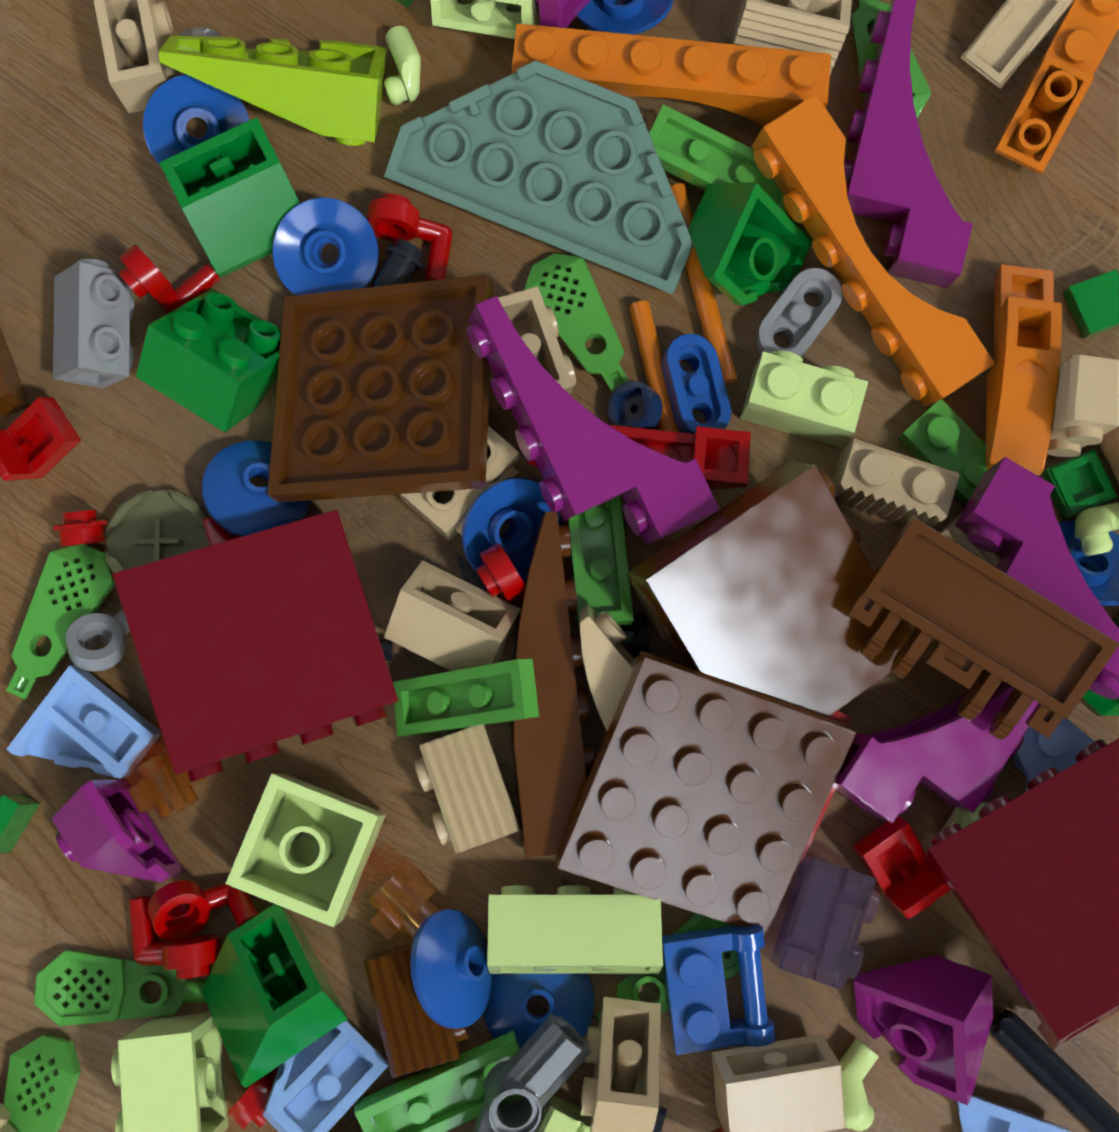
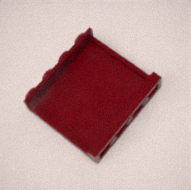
M338 510L112 574L174 774L177 775L187 771L190 782L223 772L224 768L221 760L240 753H244L247 763L280 753L277 741L298 734L302 745L334 735L331 723L352 716L356 727L388 717L385 705L399 701Z
M1119 738L1109 744L1104 739L1091 743L1076 755L1075 760L1077 763L1061 772L1056 767L1041 772L1027 784L1029 790L1013 800L1004 795L991 801L980 810L979 816L981 818L962 829L958 823L946 827L930 840L932 847L928 848L926 866L930 872L935 869L938 870L1041 1020L1037 1029L1052 1050L1119 1011Z

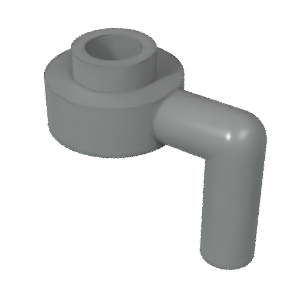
M121 610L113 617L102 613L84 615L69 626L65 638L69 657L77 667L86 671H103L115 666L122 659L126 650L124 635L130 632L124 610ZM96 645L105 646L104 648L99 650H89L91 647Z

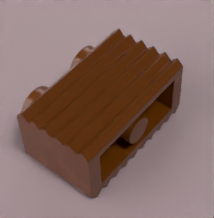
M413 943L369 955L363 961L392 1078L459 1059L462 1052L461 1041L469 1039L468 1027L449 1029L440 1026L422 1008L415 993L411 977L410 960Z

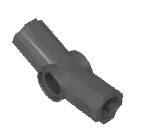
M550 1014L511 1060L498 1063L489 1071L485 1078V1098L473 1132H533L536 1130L541 1121L542 1107L591 1053L588 1043L581 1037L574 1026L561 1016L556 1017ZM513 1094L524 1096L519 1102L513 1104L501 1102L505 1097Z

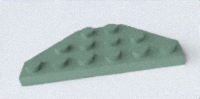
M535 60L517 69V72L491 85L486 84L449 102V105L423 118L418 117L401 126L384 177L668 293H675L694 245L635 100Z

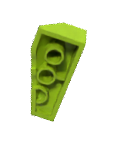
M170 35L159 50L160 63L321 136L335 137L338 143L349 146L363 145L366 141L375 142L380 122L387 47L343 41L318 40V50H298L290 45L288 39H270V42L258 44L256 49L245 48L244 41L234 37Z

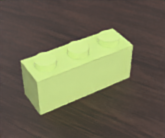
M513 885L502 887L501 895H489L487 955L489 974H659L663 966L661 899L654 900L617 887L613 888V895H591L590 887L580 885L558 887L557 895H535V888L530 886Z

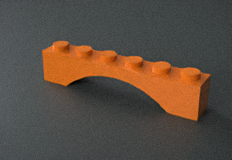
M518 23L516 25L511 75L516 73L517 69L536 60L626 97H657L698 102L741 115L763 127L814 94H817L825 108L828 104L831 54Z
M814 94L762 128L752 145L755 163L767 179L773 178L782 194H784L783 203L788 214L795 222L802 223L812 237V246L817 258L824 266L832 267L842 282V293L847 303L855 311H861L872 328L871 336L877 348L884 355L891 356L901 371L900 379L904 389L913 399L920 400L923 406L927 407L945 398L993 366L995 362L965 318L939 310L914 296L891 277L871 253L856 225L847 197L844 171L846 138L817 94Z

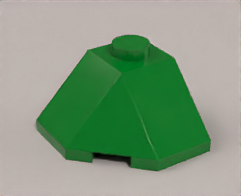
M757 182L708 184L688 228L705 277L735 305L744 306L757 301L758 296L769 292L786 290L798 275L812 244V241Z

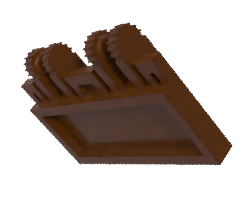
M913 516L910 517L847 612L848 615L870 627L883 607L886 608L860 649V653L870 660L883 650L888 638L901 619L916 627L903 648L894 657L890 669L891 673L902 679L913 668L933 638L938 640V643L925 661L969 689L967 695L961 701L962 703L958 710V714L969 721L974 720L982 712L1002 680L1013 686V691L994 715L988 730L989 734L999 740L1005 739L1013 731L1014 726L1018 724L1034 700L1038 702V705L1025 723L1049 738L1063 718L1067 720L1119 647V643Z

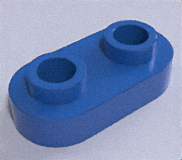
M684 334L677 337L665 350L661 359V369L677 428L681 433L690 434L695 433L697 426L725 429L731 418V406L715 348L707 339L700 335ZM679 360L688 361L693 367V373L685 372L681 368ZM692 409L700 410L705 415L706 422H697L692 415Z

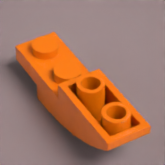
M1073 0L1025 86L996 145L995 153L1039 175L1043 173L1095 78L1093 75L1119 29V0Z
M1001 264L994 276L995 364L987 374V469L1004 457H1007L1035 475L1040 476L1044 471L1056 404L1062 335V303L1054 302V273L1050 270Z

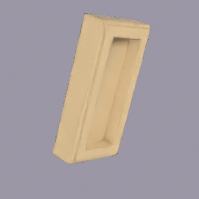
M1006 0L964 52L961 60L1001 90L1068 9L1073 0Z

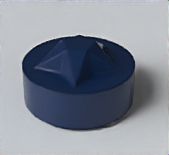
M640 381L625 382L618 386L609 398L607 404L609 422L611 425L654 429L662 415V400L657 391Z

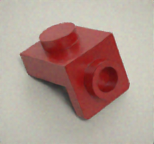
M38 397L6 430H0V477L3 480L14 481L43 478L82 441L54 397Z
M899 815L893 823L887 821L853 845L854 850L880 894L907 919L929 908L937 899L951 890L937 869L930 872L926 866L927 855L909 823Z

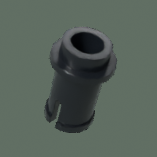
M396 238L393 245L386 246L384 251L387 257L371 287L409 283L415 270L421 271L424 266L421 262L424 255L423 251L408 241Z

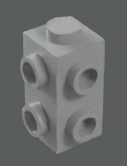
M81 259L54 277V380L106 388L129 377V371L134 361V350L130 344V319L134 312V298L130 293V287L118 274L120 271L109 269V264L104 261Z

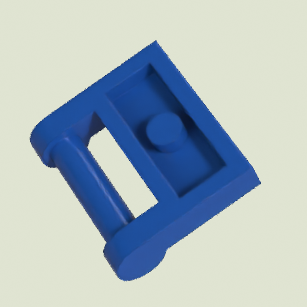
M730 925L662 936L663 971L672 1046L676 1055L743 1044L754 1047L766 1046L776 1040L774 1020L767 1016L760 949L765 946L763 926L738 927ZM730 950L738 952L745 1018L729 1020L722 952Z

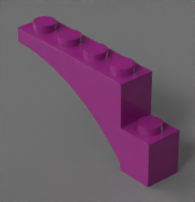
M892 0L887 11L879 9L870 35V42L878 44L874 60H866L858 85V91L866 93L862 110L854 109L846 135V141L854 143L850 160L844 159L847 197L853 214L893 223L888 230L883 247V255L890 256L887 268L889 275L947 288L961 275L973 223L962 221L935 175L922 141L913 103L910 73L911 30L917 0Z
M497 296L476 304L468 319L470 322V326L466 328L468 339L476 355L479 358L486 356L495 375V377L491 378L495 397L504 410L511 409L519 426V429L515 431L518 445L528 461L535 459L544 478L540 482V490L546 504L553 513L559 511L563 521H566L615 497L623 495L627 503L623 506V512L629 527L635 535H642L645 543L648 544L720 510L696 459L684 463L667 457L631 440L598 419L569 395L539 363L517 333Z
M1004 457L984 473L955 526L966 532L968 540L976 547L991 553H1001L1002 556L996 565L998 569L1119 643V628L1111 620L1088 587L1067 547L1050 498V494L1055 486L1009 458ZM1119 647L1089 687L1094 693L1108 699H1119Z
M1003 680L986 703L982 712L974 720L969 721L958 714L961 701H963L968 693L966 692L940 709L906 724L870 734L856 732L832 787L865 812L891 823L911 805L918 783L943 802L974 813L979 804L984 802L992 793L995 779L1009 757L1013 756L1022 746L1024 733L1029 727L1025 722L1038 705V702L1035 700L1032 702L1018 724L1014 726L1013 731L1003 740H999L989 734L988 731L994 715L999 711L1014 689L1013 686Z

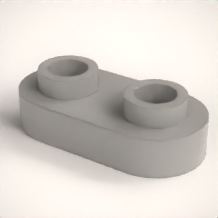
M810 268L800 272L793 279L763 319L757 331L756 346L760 355L763 351L772 354L773 351L782 350L803 357L840 306L842 288L838 279L832 273L820 268ZM807 294L815 295L820 301V306L811 307L807 305L803 296ZM776 334L787 336L790 340V346L785 348L777 346L773 336Z

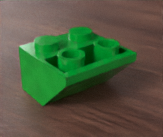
M258 117L159 162L186 218L219 278L272 254L274 236L280 222L291 209L300 204Z
M210 289L148 325L136 377L225 433L256 410L277 379L281 331L273 323L262 320L237 305L231 297Z
M276 904L227 935L202 989V994L238 1079L245 1088L348 1020L305 932L283 907Z

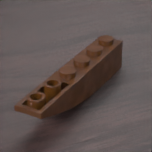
M552 511L545 512L541 518L524 581L526 588L521 598V610L516 624L513 660L533 659L539 717L511 721V745L522 848L526 859L557 855L595 763L592 745H583L581 723L589 722V704L586 689L577 690L574 667H583V655L580 634L570 633L568 612L577 611L574 579L564 578L562 557L571 556L568 524H558L557 512L553 513Z

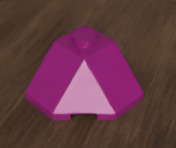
M128 779L89 781L80 787L51 818L59 830V833L56 834V841L60 849L68 859L73 862L78 861L81 867L156 882L174 879L185 872Z
M937 955L859 973L854 980L858 1023L873 1039L879 1038L881 1035L902 1057L897 1066L914 1084L968 1106L973 1096L993 1019L992 975Z

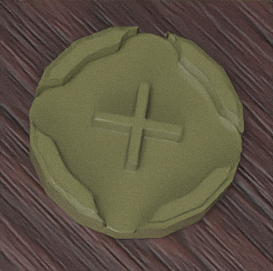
M171 490L139 492L120 504L108 521L105 536H107L106 562L112 572L116 573L207 547L209 543L203 518L208 516L200 505L180 492Z

